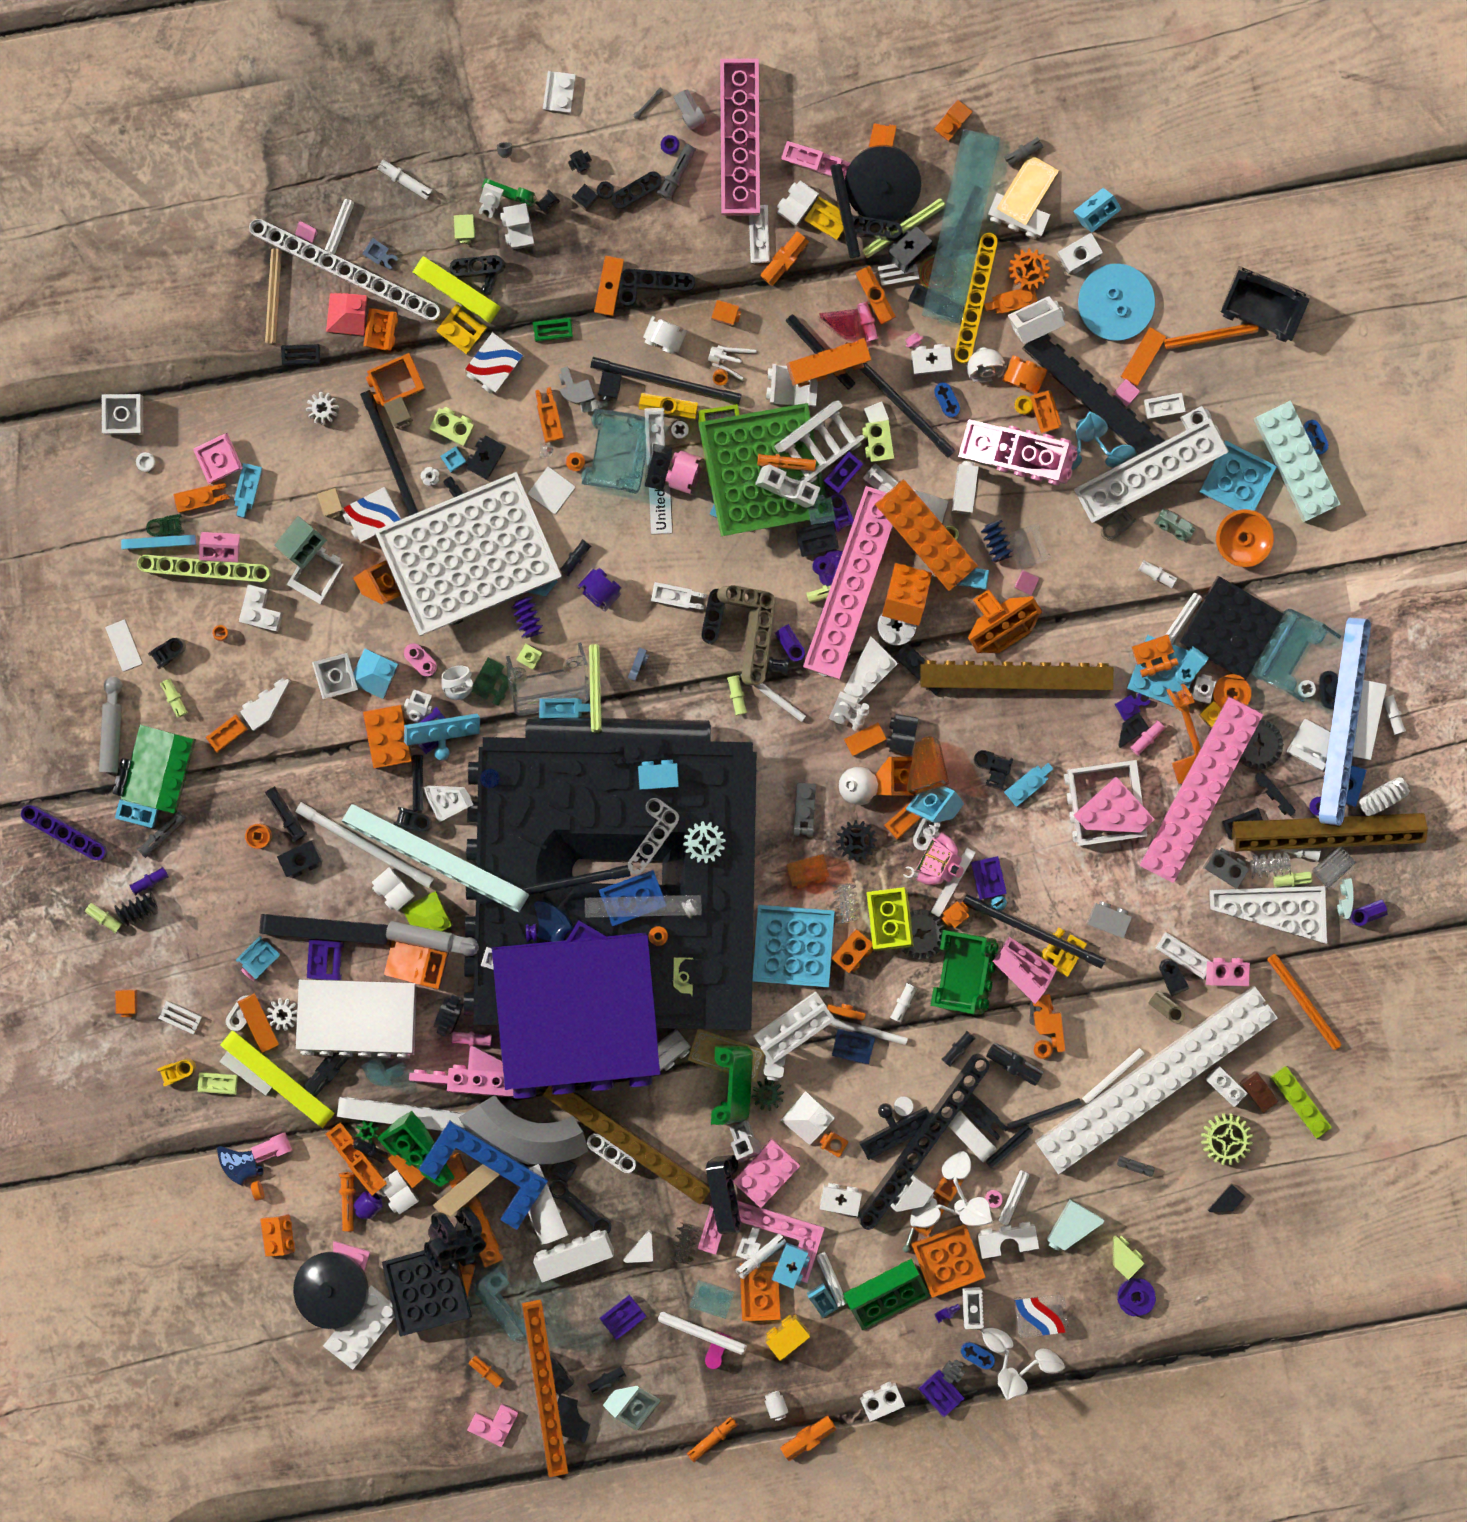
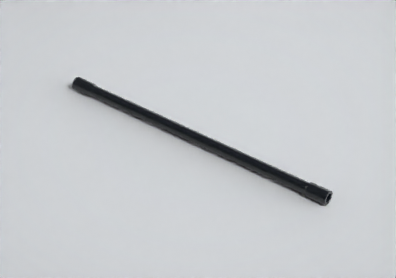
M371 390L365 391L360 396L372 420L406 508L411 516L418 513V509L377 410ZM461 619V620L456 621V622H454V623H452V624H453V626H454V625H457V624H459V623H461V622H464V621H463V619Z

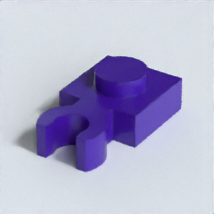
M1138 693L1135 699L1132 695H1129L1114 705L1125 721L1140 712L1138 706L1148 705L1151 701H1141L1142 694Z

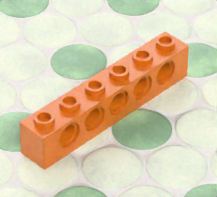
M460 1151L452 1154L446 1162L455 1177L449 1182L451 1188H454L469 1175ZM476 1194L462 1207L469 1206L481 1223L482 1234L480 1236L485 1241L486 1247L479 1255L484 1267L503 1260L504 1257L480 1199Z

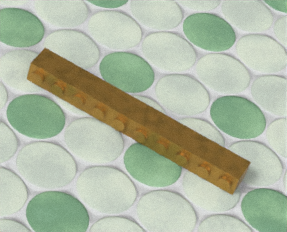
M925 660V664H920V687L1113 690L1114 667H1109V663H1097V667H1090V663H1078V666H1071V663L1059 662V666H1051V662H1040V666H1032V662H1021V666L1013 665V662H1002V665H994V661H982V665H975V661H963V665H956V661H944V664H936L934 660Z
M1424 813L1344 817L1341 825L1321 824L1319 818L1233 822L1232 839L1235 852L1426 843L1428 827Z
M548 1086L543 1093L544 1097L574 1116L577 1120L699 1205L702 1204L709 1194L708 1184L576 1092L552 1094V1087Z

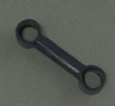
M555 1179L550 1183L549 1190L552 1197L566 1202L592 1225L593 1232L597 1231L595 1229L596 1222L605 1220L609 1224L607 1234L610 1233L612 1228L611 1221L607 1217H599L570 1192L566 1181ZM555 1182H562L565 1186V1193L562 1195L553 1194L551 1190L552 1185Z

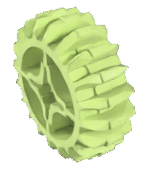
M1225 1113L1221 1115L1222 1120L1217 1115L1214 1116L1216 1122L1208 1120V1123L1212 1126L1210 1128L1207 1126L1203 1127L1208 1133H1201L1202 1137L1207 1138V1140L1201 1141V1144L1208 1145L1203 1148L1204 1152L1210 1150L1207 1156L1211 1158L1215 1155L1213 1161L1216 1163L1221 1158L1222 1165L1225 1164L1226 1159H1228V1164L1232 1165L1233 1158L1239 1163L1238 1156L1240 1155L1245 1159L1246 1156L1242 1152L1244 1150L1248 1153L1251 1151L1246 1147V1145H1253V1142L1247 1141L1248 1138L1253 1137V1134H1246L1251 1128L1249 1126L1243 1128L1247 1122L1243 1120L1239 1123L1240 1116L1233 1120L1232 1113L1229 1114L1228 1119H1226ZM1227 1124L1221 1134H1213L1220 1125ZM1232 1125H1236L1240 1129L1242 1139L1233 1136ZM1229 1133V1137L1233 1140L1225 1145V1141L1221 1138L1226 1137V1134ZM1212 1140L1221 1142V1154L1214 1149ZM1241 1144L1237 1151L1227 1154L1232 1145Z

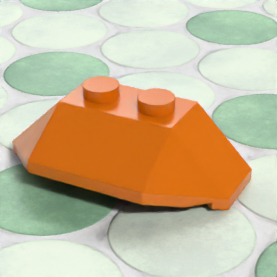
M1034 597L1009 598L1000 604L1007 614L992 624L988 622L984 615L978 618L968 637L977 653H1000L1031 633L1038 616L1042 613Z

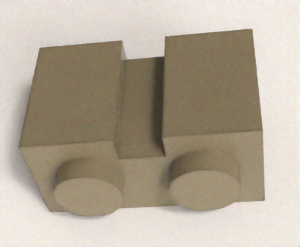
M402 397L384 404L395 428L403 429L410 426V422L413 419Z

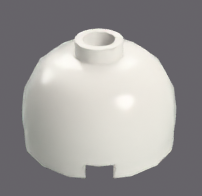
M986 347L977 349L969 358L967 364L969 379L972 378V381L975 383L993 381L991 378L997 375L998 378L1003 376L1006 372V365L1001 354Z
M853 767L847 769L842 774L838 787L844 800L851 804L864 805L868 804L873 796L876 795L878 782L876 776L869 769Z

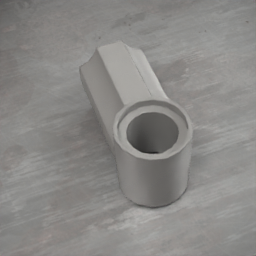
M688 89L673 96L683 114V120L689 131L707 122Z

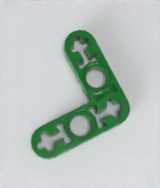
M484 178L481 188L484 187L485 183L504 190L503 197L521 204L526 203L529 207L534 206L536 201L534 192L521 187L516 190Z

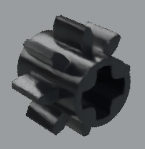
M581 149L569 155L571 160L568 161V164L572 171L576 169L578 173H581L591 167L589 162L592 159L588 152L584 153Z

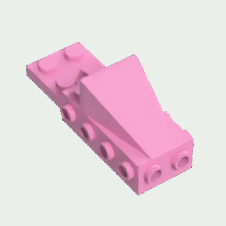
M969 420L958 456L996 466V470L1008 473V470L1014 471L1016 476L1031 477V479L1042 482V479H1047L1049 484L1059 486L1060 483L1067 484L1071 478V468L1073 461L1077 457V447L1071 444L1072 441L1061 438L1059 441L1055 440L1054 436L1043 434L1042 437L1038 436L1037 432L1031 430L1022 432L1020 428L1010 425L1009 428Z
M470 1046L468 1069L464 1065H453V1068H449L448 1076L442 1071H434L433 1074H427L426 1070H414V1073L409 1074L410 1082L447 1085V1092L495 1095L513 1098V1089L505 1090L502 1061Z

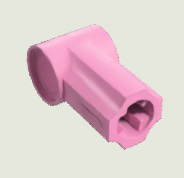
M286 1132L270 1138L269 1141L252 1147L251 1150L254 1159L258 1163L273 1156L292 1151V1147Z

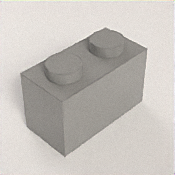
M1100 901L1099 904L1094 902L1086 924L1124 938L1132 918L1128 915L1129 911L1118 908L1116 911L1110 909L1111 904Z

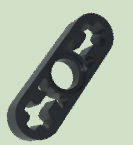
M651 171L615 192L611 198L613 206L617 209H624L658 189L662 184L660 174ZM650 176L658 177L657 184L651 183L647 185L649 190L645 191V186L641 181L644 180L647 183L650 181ZM634 185H639L642 188V193L638 196L631 193V188ZM628 190L629 196L633 199L629 201L627 197L623 200V205L620 203L616 204V196L623 197L626 195L624 191Z
M853 216L854 225L857 222L860 223V226L855 229L857 236L887 241H898L903 236L902 227L897 222ZM875 224L881 226L880 231L877 233L870 231L871 226ZM894 228H896L898 232H895V234L892 235L890 231H893Z
M497 255L459 258L450 263L449 269L453 275L459 278L500 274L505 269V261ZM495 260L500 263V265L496 266V269L486 264H494ZM480 261L482 268L479 271H474L473 264ZM460 264L463 267H468V270L466 268L460 269V272H458L457 270H455V268H457Z

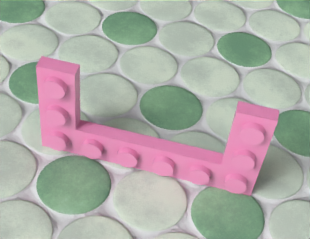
M737 1200L742 1223L800 1240L798 1247L808 1251L807 1256L810 1257L807 1267H802L800 1272L803 1275L801 1281L808 1283L824 1227ZM711 1203L697 1249L716 1254L722 1234H719L717 1230L713 1205ZM793 1262L791 1271H792L793 1268H795V1269L797 1268V1267L795 1266V1262Z

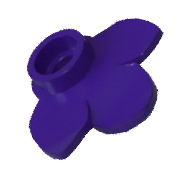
M830 550L825 556H819L814 559L812 569L819 575V580L823 585H832L843 553L842 551ZM822 562L825 564L824 569L819 567Z

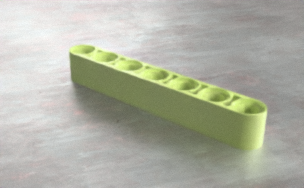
M143 555L137 561L138 568L146 573L250 582H267L271 578V570L261 564L205 561ZM149 558L152 565L149 569H144L142 563L145 559ZM165 560L171 563V567L167 571H164L161 567L162 562ZM183 562L190 564L189 571H181L180 567ZM204 563L209 566V571L206 574L200 572V566ZM222 565L228 567V573L224 576L219 574V568ZM240 567L247 568V575L245 577L238 575ZM261 568H264L267 572L266 577L263 579H259L257 576V571Z

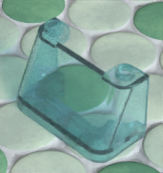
M594 409L591 422L594 428L599 430L592 467H587L583 470L581 475L582 484L637 494L641 487L646 460L645 417L631 413Z

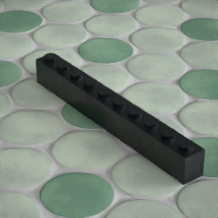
M1048 334L1036 338L1022 347L1023 351L1041 367L1047 369V372L1086 408L1100 416L1107 423L1108 427L1127 445L1134 447L1138 455L1165 441L1159 434L1154 435L1149 431L1151 427L1146 422L1138 421L1135 418L1137 415L1130 408L1126 410L1121 405L1123 402L1114 395L1112 397L1107 393L1108 388L1101 382L1099 384L1093 380L1094 376L1087 369L1083 371L1079 367L1080 363L1071 356L1069 358L1065 355L1066 350L1058 343L1054 345L1050 341L1051 337Z

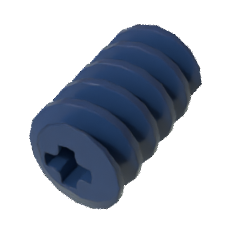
M1002 520L985 525V528L981 530V534H987L983 538L984 541H990L986 548H993L989 552V555H995L991 560L992 562H999L1013 557L1009 556L1013 549L1006 548L1010 541H1004L1008 535L1001 534L1005 527L998 526L1003 522Z

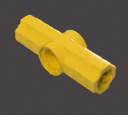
M641 393L639 410L663 408L665 402L671 401L674 407L671 411L664 410L665 415L696 419L697 402Z

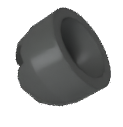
M509 142L497 144L499 156L502 158L510 157L512 154V144Z

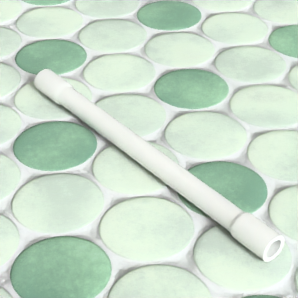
M301 802L297 807L296 813L344 838L410 876L423 886L429 888L433 882V877L404 863L319 814L306 804Z

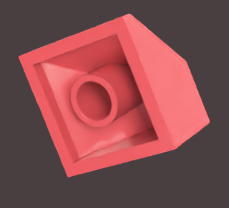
M330 293L326 332L365 336L368 307L367 295Z

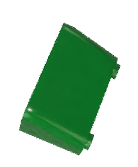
M715 1044V1061L719 1066L729 1068L728 1102L721 1101L720 1106L711 1110V1125L743 1122L748 1119L750 1114L753 1052L751 1048L745 1045Z

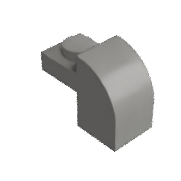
M568 366L560 369L562 373L558 375L561 384H566V387L559 390L567 401L580 404L595 399L589 380L574 384Z
M745 1120L730 1127L734 1139L731 1142V1146L738 1161L744 1162L759 1155L761 1152L760 1143L755 1138L749 1121Z

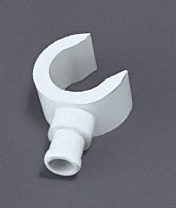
M590 400V402L580 403L581 411L584 413L598 410L607 406V401Z

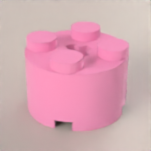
M684 451L675 452L672 458L674 466L672 471H668L665 480L669 483V487L692 494L693 491L690 489L691 487L695 488L702 470L699 462H703V458Z

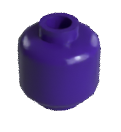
M368 1191L363 1192L354 1203L355 1213L361 1219H373L383 1206L381 1196L378 1193L371 1195Z

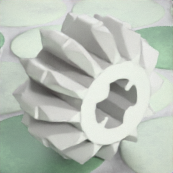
M319 392V399L313 394L312 398L315 401H307L312 407L306 408V411H313L308 417L312 419L316 416L314 423L317 424L321 418L322 424L325 425V418L329 422H333L330 415L332 414L337 417L338 414L333 409H339V406L332 405L337 401L336 398H332L329 401L331 394L327 393L324 398L323 392ZM326 404L327 411L319 413L318 406Z
M282 998L278 999V1004L274 1001L271 1002L275 1009L267 1008V1011L272 1013V1015L266 1016L267 1019H274L270 1022V1025L273 1026L275 1023H278L276 1030H279L281 1025H283V1029L286 1031L288 1030L287 1023L290 1027H294L295 1025L291 1020L297 1021V1017L293 1016V1014H297V1010H292L296 1003L289 1006L290 999L288 998L284 1004ZM280 1009L287 1012L288 1016H285L286 1019L278 1016V1013L281 1012Z

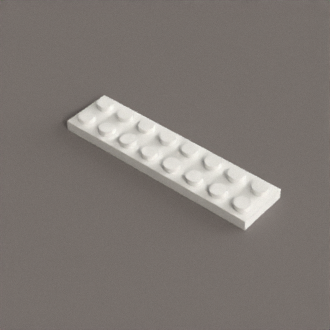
M1210 417L1074 488V491L1091 523L1229 451Z

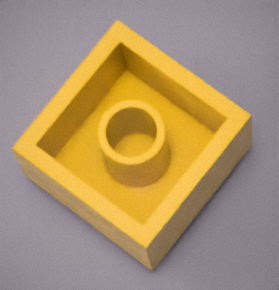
M796 1314L793 1316L788 1315L781 1321L780 1327H773L766 1333V1344L780 1361L810 1338V1332Z

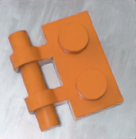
M1168 634L1131 647L1137 665L1145 663L1146 668L1140 670L1142 678L1148 675L1150 677L1154 676L1157 672L1163 670H1172V667L1179 665L1177 658L1168 659L1167 655L1174 653ZM1161 657L1163 663L1153 666L1151 660Z

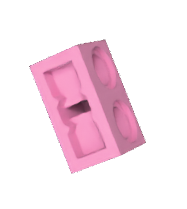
M1213 958V961H1207L1206 984L1215 986H1249L1250 963L1243 962L1242 958H1232L1231 962H1225V958ZM1218 967H1220L1222 970L1220 976H1217L1216 970ZM1238 967L1239 970H1240V973H1239V975L1236 977L1235 974H1234V971H1235V969Z

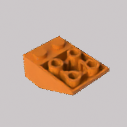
M392 941L384 975L439 989L448 952Z

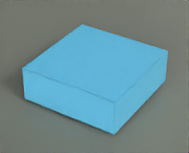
M457 446L440 456L450 472L455 471L466 463Z

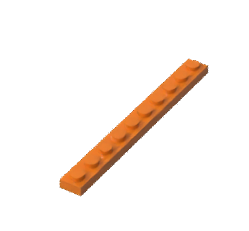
M540 1299L522 1303L546 1464L550 1478L568 1474L543 1306Z

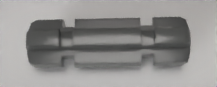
M1123 1156L1118 1158L1117 1165L1119 1167H1127L1128 1170L1140 1174L1144 1173V1175L1152 1177L1155 1168L1153 1166H1145L1144 1163L1132 1159L1127 1160L1128 1158Z

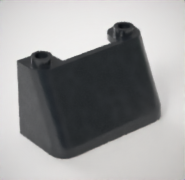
M1238 266L1220 312L1223 313V317L1233 321L1234 318H1240L1272 331L1277 335L1276 339L1287 342V340H1293L1310 301V296L1298 289Z

